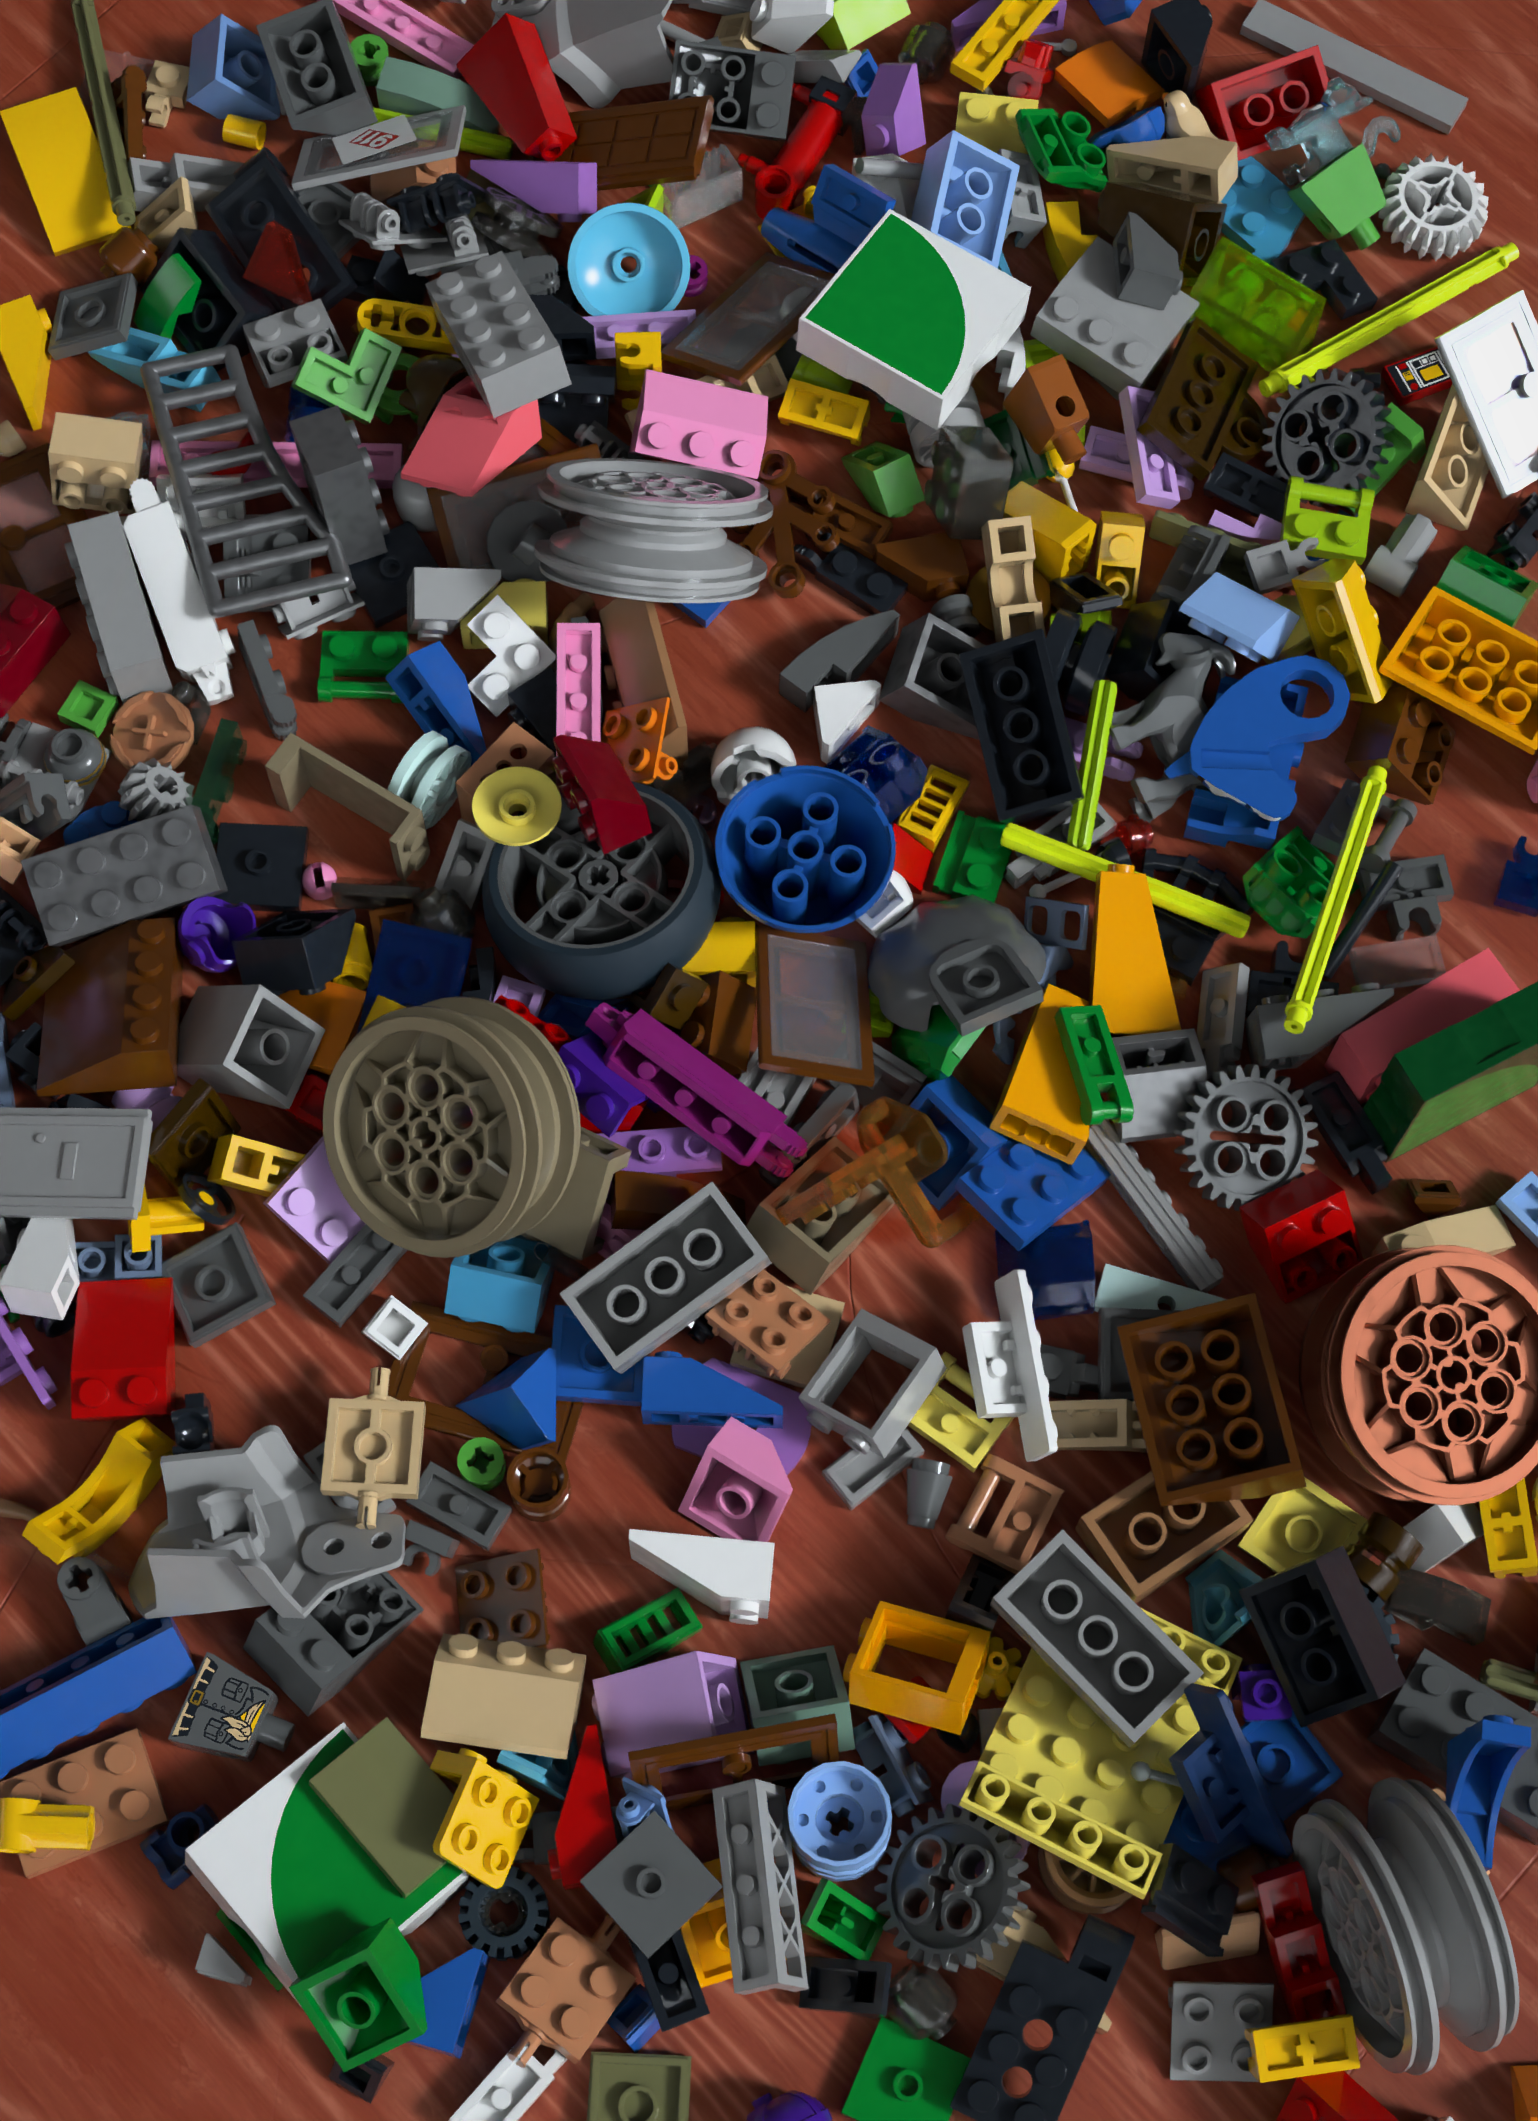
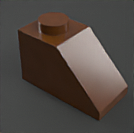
M958 530L875 544L874 562L876 565L908 583L907 592L924 602L939 601L956 594L966 595L969 571Z

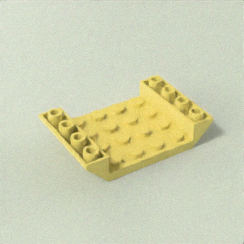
M1142 1609L1204 1672L1194 1684L1221 1689L1228 1696L1243 1658ZM1031 1648L967 1784L959 1806L1143 1900L1163 1855L1157 1851L1158 1846L1165 1841L1184 1793L1181 1787L1152 1779L1142 1782L1136 1781L1131 1775V1767L1134 1763L1143 1761L1149 1765L1150 1769L1175 1775L1169 1758L1200 1730V1727L1184 1693L1129 1748Z

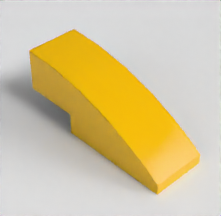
M1078 201L1046 202L1045 205L1047 224L1042 228L1045 247L1059 283L1098 237V235H1081Z

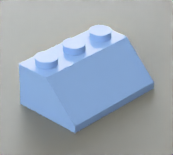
M952 130L926 151L911 221L998 268L1020 165Z

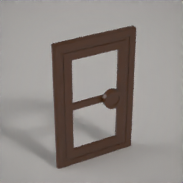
M413 1301L411 1310L428 1324L400 1360L394 1357L389 1377L388 1396L400 1401L424 1402L426 1406L424 1428L468 1440L486 1437L494 1440L501 1449L520 1454L524 1451L523 1449H519L464 1411L409 1395L430 1332L486 1347L480 1357L482 1367L487 1371L482 1386L494 1378L496 1374L501 1373L507 1368L509 1363L508 1353L520 1357L531 1355L551 1348L552 1338L526 1331L511 1332L503 1328V1326L481 1321L467 1322L461 1320L458 1316L444 1313L442 1308ZM557 1401L556 1441L539 1446L559 1454L565 1463L584 1402Z
M829 1714L628 1752L632 1779L642 1786L643 1784H650L662 1793L659 1768L725 1756L721 1760L722 1772L727 1776H732L733 1784L743 1782L742 1774L747 1773L752 1768L750 1756L744 1752L809 1740L812 1769L823 1763L839 1761L837 1721L835 1714ZM810 1770L759 1780L790 1789L794 1788L804 1774ZM715 1788L665 1797L667 1811L714 1803L712 1789Z

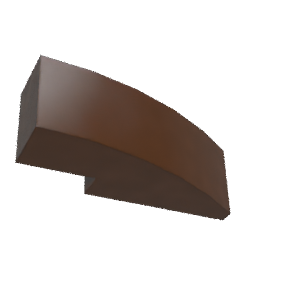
M617 1171L614 1173L610 1189L611 1229L646 1230L706 1185L666 1175ZM718 1189L746 1226L745 1200Z

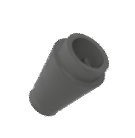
M913 1458L912 1468L907 1469V1525L935 1529L936 1520L953 1479L952 1476H949L950 1464L929 1459Z

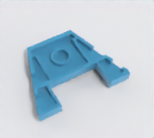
M1252 156L1238 161V178L1221 201L1227 204L1221 232L1249 255V257L1226 275L1224 284L1240 298H1247L1250 302L1257 300L1264 283L1268 281L1270 276L1266 269L1271 260L1279 258L1285 252L1306 216L1288 195L1287 192L1291 189Z

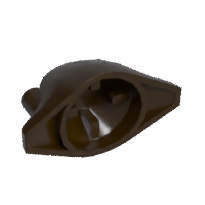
M445 354L427 355L418 359L409 368L406 375L407 390L401 394L398 403L418 416V434L421 435L443 394L466 376H469L460 358Z

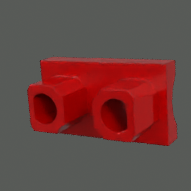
M1034 39L1023 41L1019 57L1008 59L1005 67V72L1016 73L1008 82L1007 92L1009 97L1039 100L1042 94V84L1053 82L1055 70L1048 68L1054 46Z

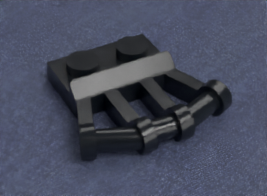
M1145 847L1141 873L1152 878L1154 870L1178 873L1172 886L1184 890L1189 880L1192 879L1206 886L1201 897L1213 901L1218 893L1236 911L1249 916L1255 911L1247 903V898L1226 877L1227 873L1221 869L1216 868L1213 871L1199 864L1200 859L1191 854L1188 857L1157 853L1155 848ZM1153 905L1168 974L1192 986L1216 941L1226 933L1211 927L1207 928L1196 921Z

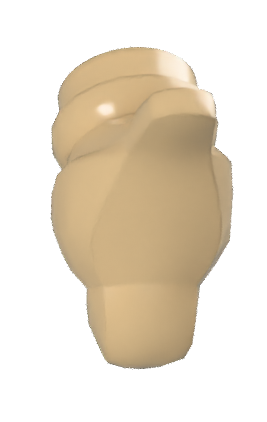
M1175 90L1162 94L1166 120V139L1192 136L1218 139L1210 132L1201 111L1190 103L1186 93L1181 90Z

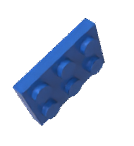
M1010 1139L962 1175L954 1188L1019 1252L1102 1187L1111 1174L1084 1148L1074 1163L1070 1165L1021 1142Z

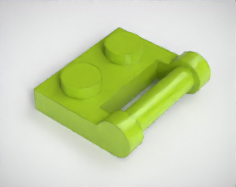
M1290 476L1285 494L1280 541L1287 539L1290 551L1297 549L1303 540L1318 538L1319 544L1315 549L1306 551V556L1329 560L1333 558L1356 560L1357 564L1362 565L1366 558L1375 491L1367 488L1353 491L1306 483L1302 477ZM1300 499L1356 508L1355 517L1299 508Z

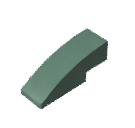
M386 56L376 86L380 109L415 116L465 105V128L498 135L501 124L469 84L437 70Z

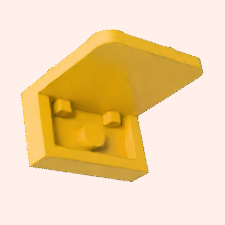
M460 1748L459 1753L456 1754L437 1750L430 1769L456 1785L457 1790L434 1840L433 1851L436 1855L487 1887L499 1889L506 1880L539 1798L519 1786L516 1777L486 1764L487 1758L475 1751Z

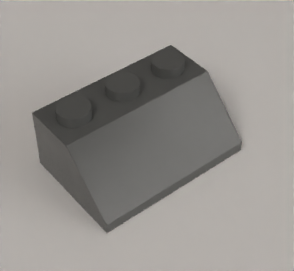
M320 0L256 25L293 130L341 136L378 122L344 24L333 0Z

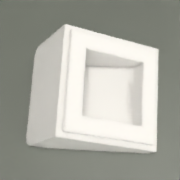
M390 1295L361 1333L400 1360L428 1323L394 1296Z

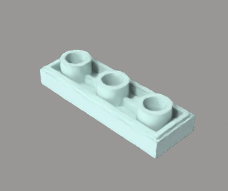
M1105 1264L1092 1310L1098 1312L1101 1307L1159 1310L1158 1304L1165 1303L1171 1307V1310L1183 1311L1227 1299Z

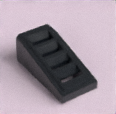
M1088 572L1049 581L1051 608L1055 612L1059 608H1063L1074 613L1088 614L1123 605L1121 595Z

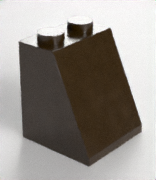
M1106 182V187L1098 200V211L1100 213L1098 224L1115 238L1129 212L1137 214L1177 251L1179 270L1183 272L1182 286H1208L1227 204L1142 183Z

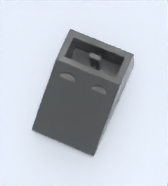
M676 40L669 100L712 95L714 99V114L710 131L785 142L787 139L796 56Z
M1366 983L1352 987V993L1334 995V989L1318 990L1312 1008V1018L1306 1022L1304 1031L1300 1034H1292L1284 1028L1286 1019L1285 1007L1290 1002L1289 995H1275L1261 999L1262 1005H1257L1244 1022L1251 1064L1258 1065L1260 1071L1263 1068H1274L1275 1071L1298 1068L1336 1041L1341 1033L1378 1011L1394 995V989H1380L1379 983Z
M386 1571L330 1592L305 1619L282 1618L273 1608H270L255 1620L243 1649L308 1717L344 1689L424 1609Z

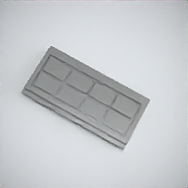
M0 1107V1217L137 1220L138 1212H141L153 1126V1121H151L152 1111L149 1109Z

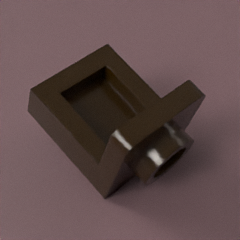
M668 962L647 998L638 993H632L629 1000L661 1024L665 1025L666 1023L682 1030L707 988L708 983L702 978Z

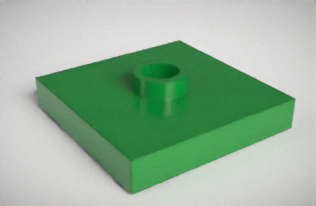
M881 2017L841 2114L856 2121H949L953 2111L950 2105L970 2061V2057Z

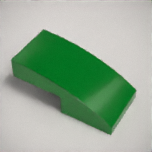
M179 253L171 255L155 275L144 293L133 319V322L140 330L169 339L172 337L178 315L192 312L202 282Z

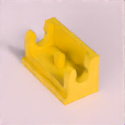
M661 332L615 333L617 389L624 391L637 390L641 393L645 369L662 372ZM640 397L637 399H622V407L630 411L638 408Z
M790 378L778 413V419L784 425L789 426L790 423L849 439L851 444L860 446L864 426L867 427L870 419V402L862 398Z
M1523 1478L1503 1493L1479 1501L1489 1571L1494 1573V1577L1498 1579L1505 1578L1506 1574L1521 1573L1523 1577L1537 1576L1538 1573L1537 1552L1525 1478Z
M1351 2014L1260 2028L1255 2027L1245 2029L1244 2031L1252 2053V2057H1247L1249 2072L1260 2083L1360 2068L1355 2028Z

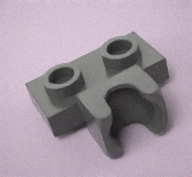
M1442 854L1394 861L1404 870L1376 912L1388 911L1386 918L1391 937L1395 942L1402 941L1403 933L1409 928L1410 921L1419 923L1423 934L1431 938L1438 933L1442 923L1438 903L1451 901L1455 894L1445 856ZM1359 867L1356 877L1363 899L1380 873H1372Z

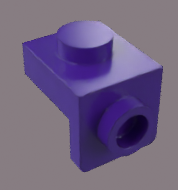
M1271 1664L1243 1666L1242 1671L1236 1674L1231 1687L1232 1700H1241L1243 1720L1255 1722L1288 1720L1291 1718L1292 1707L1275 1670L1271 1668Z

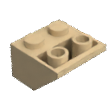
M56 412L48 451L53 505H61L70 509L100 510L108 513L116 511L119 514L136 513L129 489L133 481H136L137 478L141 479L143 457L142 423Z

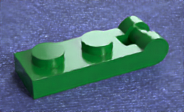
M1102 1006L1060 1007L1054 1019L1080 1098V1115L1085 1125H1100L1106 1119H1112L1114 1123L1131 1122L1134 1106ZM1100 1093H1108L1110 1101H1102Z

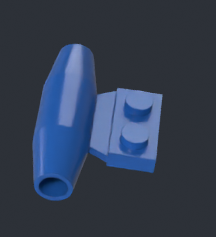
M826 164L823 166L811 204H813L814 220L775 207L764 218L761 234L788 259L836 274L889 209H894L896 200L835 164Z

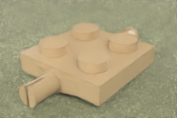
M378 1367L371 1368L369 1395H363L354 1399L329 1398L320 1491L322 1495L349 1496L359 1500L357 1523L355 1525L359 1529H365L366 1525L369 1530L376 1528L378 1501L389 1498L418 1499L426 1406L424 1402L400 1401L388 1396L391 1370L381 1367V1375Z

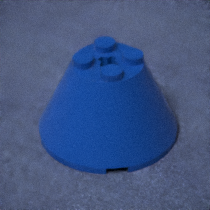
M799 765L780 768L779 773L767 776L759 781L754 779L732 798L725 808L717 828L715 841L718 872L724 887L736 904L763 924L794 933H818L834 930L855 921L865 914L885 891L891 879L896 855L895 835L892 824H889L885 813L879 806L880 801L876 796L852 777L839 771L819 766Z

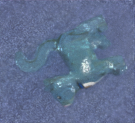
M1335 77L1328 81L1326 91L1321 100L1301 111L1288 129L1276 127L1264 135L1272 151L1287 149L1301 144L1308 158L1301 165L1296 163L1290 164L1282 170L1288 185L1299 184L1346 149L1353 147L1338 120L1351 116L1373 102L1371 96L1361 97L1354 86L1345 83L1340 77ZM1379 116L1374 118L1365 128L1362 143L1366 148L1369 158H1372L1375 154L1377 139L1380 133H1386L1394 143L1400 140L1401 130L1398 123L1391 117Z

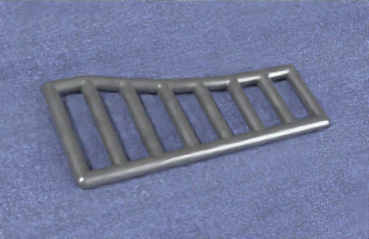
M228 344L144 363L140 368L141 377L209 614L214 618H220L349 587L352 583V575L342 543L335 534L329 533L325 521L294 482L274 448L250 389L238 348L235 345ZM222 363L226 365L230 378L228 380L165 394L163 392L159 377ZM231 396L236 397L241 410L238 413L173 427L169 410ZM248 428L254 445L184 461L179 448V443ZM262 460L272 476L194 495L188 477ZM280 492L285 495L293 506L292 509L205 529L202 527L198 511ZM304 523L318 538L317 540L214 564L208 548L209 545ZM325 555L328 556L333 572L224 599L218 580Z

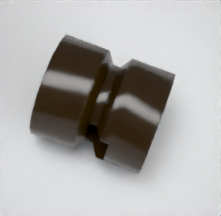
M1373 1512L1357 1534L1360 1543L1349 1544L1346 1552L1361 1585L1370 1589L1367 1595L1371 1598L1379 1596L1385 1603L1400 1583L1397 1573L1399 1571L1408 1572L1424 1548L1414 1536L1399 1524L1378 1512ZM1372 1555L1381 1561L1379 1566L1370 1560Z

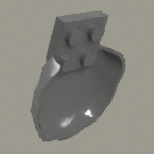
M974 894L952 900L922 902L895 924L877 935L869 957L868 983L872 992L879 998L880 1009L889 1021L904 1029L919 1032L926 1031L931 1007L940 1004L959 1034L963 1037L1044 1001L1043 990L1038 984L1047 967L1046 953L1042 945L1026 931L1025 927L1009 908Z

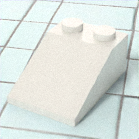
M637 1529L629 1530L630 1553L633 1560L676 1587H679V1589L719 1614L730 1615V1622L754 1625L758 1624V1618L768 1619L775 1543Z

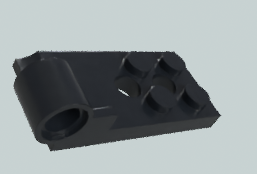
M263 147L233 173L236 180L204 207L253 281L278 313L317 299H321L328 312L358 287L298 199L300 195L297 191L293 190L290 182L291 178L287 170L268 148ZM281 237H287L289 242L287 251L283 255L275 257L273 253L274 243ZM308 268L310 271L308 284L303 288L297 289L294 283L296 274L301 269Z

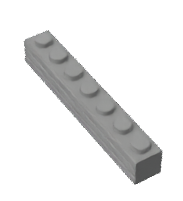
M1106 1119L1100 1125H1093L1089 1128V1138L1085 1148L1111 1174L1108 1178L1188 1288L1207 1293L1219 1285L1224 1277L1220 1263L1215 1258L1211 1259L1205 1252L1206 1246L1203 1240L1198 1235L1194 1236L1188 1229L1189 1223L1182 1213L1177 1214L1171 1206L1172 1200L1165 1190H1159L1154 1183L1156 1179L1151 1170L1147 1167L1143 1168L1139 1163V1156L1136 1150L1131 1145L1127 1146L1125 1143H1120L1115 1123L1111 1124Z

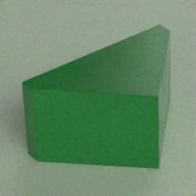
M822 1877L801 1919V1929L803 1933L854 1960L869 1961L883 1932L882 1927L888 1919L830 1880Z

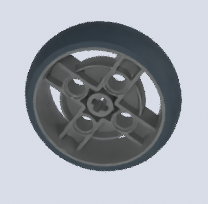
M632 781L647 807L653 833L605 855L595 839L590 842L587 841L578 823L577 817L581 816L577 808L570 811L562 795L560 819L547 836L535 843L523 846H508L497 842L494 844L483 878L482 899L484 917L493 941L505 959L518 972L538 986L556 994L579 999L604 1000L632 995V993H640L654 986L668 962L682 968L694 957L707 939L714 924L720 903L721 878L716 864L715 848L706 830L686 807L670 795L648 785ZM521 811L516 816H521L525 813ZM676 854L689 870L683 889L673 903L666 898L668 879L664 866ZM533 875L537 878L536 902L539 911L524 924L517 917L516 912L521 893Z

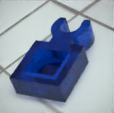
M1521 836L1513 849V859L1515 862L1507 860L1503 866L1493 905L1537 917L1538 854L1531 855L1525 850L1527 837Z

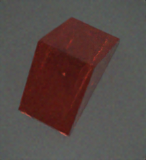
M274 220L267 223L242 278L298 306L313 301L292 232Z

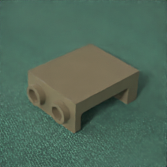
M581 1127L580 1147L576 1166L563 1196L545 1219L521 1235L533 1241H543L557 1248L558 1252L560 1251V1253L562 1252V1254L564 1253V1255L574 1260H583L602 1250L605 1240L596 1236L613 1173L628 1166L632 1150Z

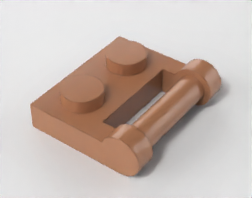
M987 1454L981 1465L983 1473L957 1524H951L945 1538L955 1546L969 1550L1017 1574L1028 1564L1064 1490L998 1456ZM1000 1480H1005L1011 1483L1013 1487L987 1538H984L974 1533Z

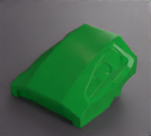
M1053 108L1018 110L1015 118L1019 135L1035 169L1045 180L1068 188L1102 192L1106 182H1108L1106 176L1102 175V168L1106 163V157L1099 147L1086 141L1091 132V126L1083 115L1069 111L1062 116Z
M1296 826L1244 874L1243 883L1247 903L1278 934L1306 939L1314 931L1335 865L1316 846L1310 844L1311 841L1303 834L1304 831L1299 826ZM1355 881L1353 882L1349 897L1360 887Z
M940 1004L933 1005L930 1009L926 1031L919 1032L898 1027L891 1037L892 1054L925 1074L927 1082L940 1081L950 1077L954 1068L985 1027L962 1037Z

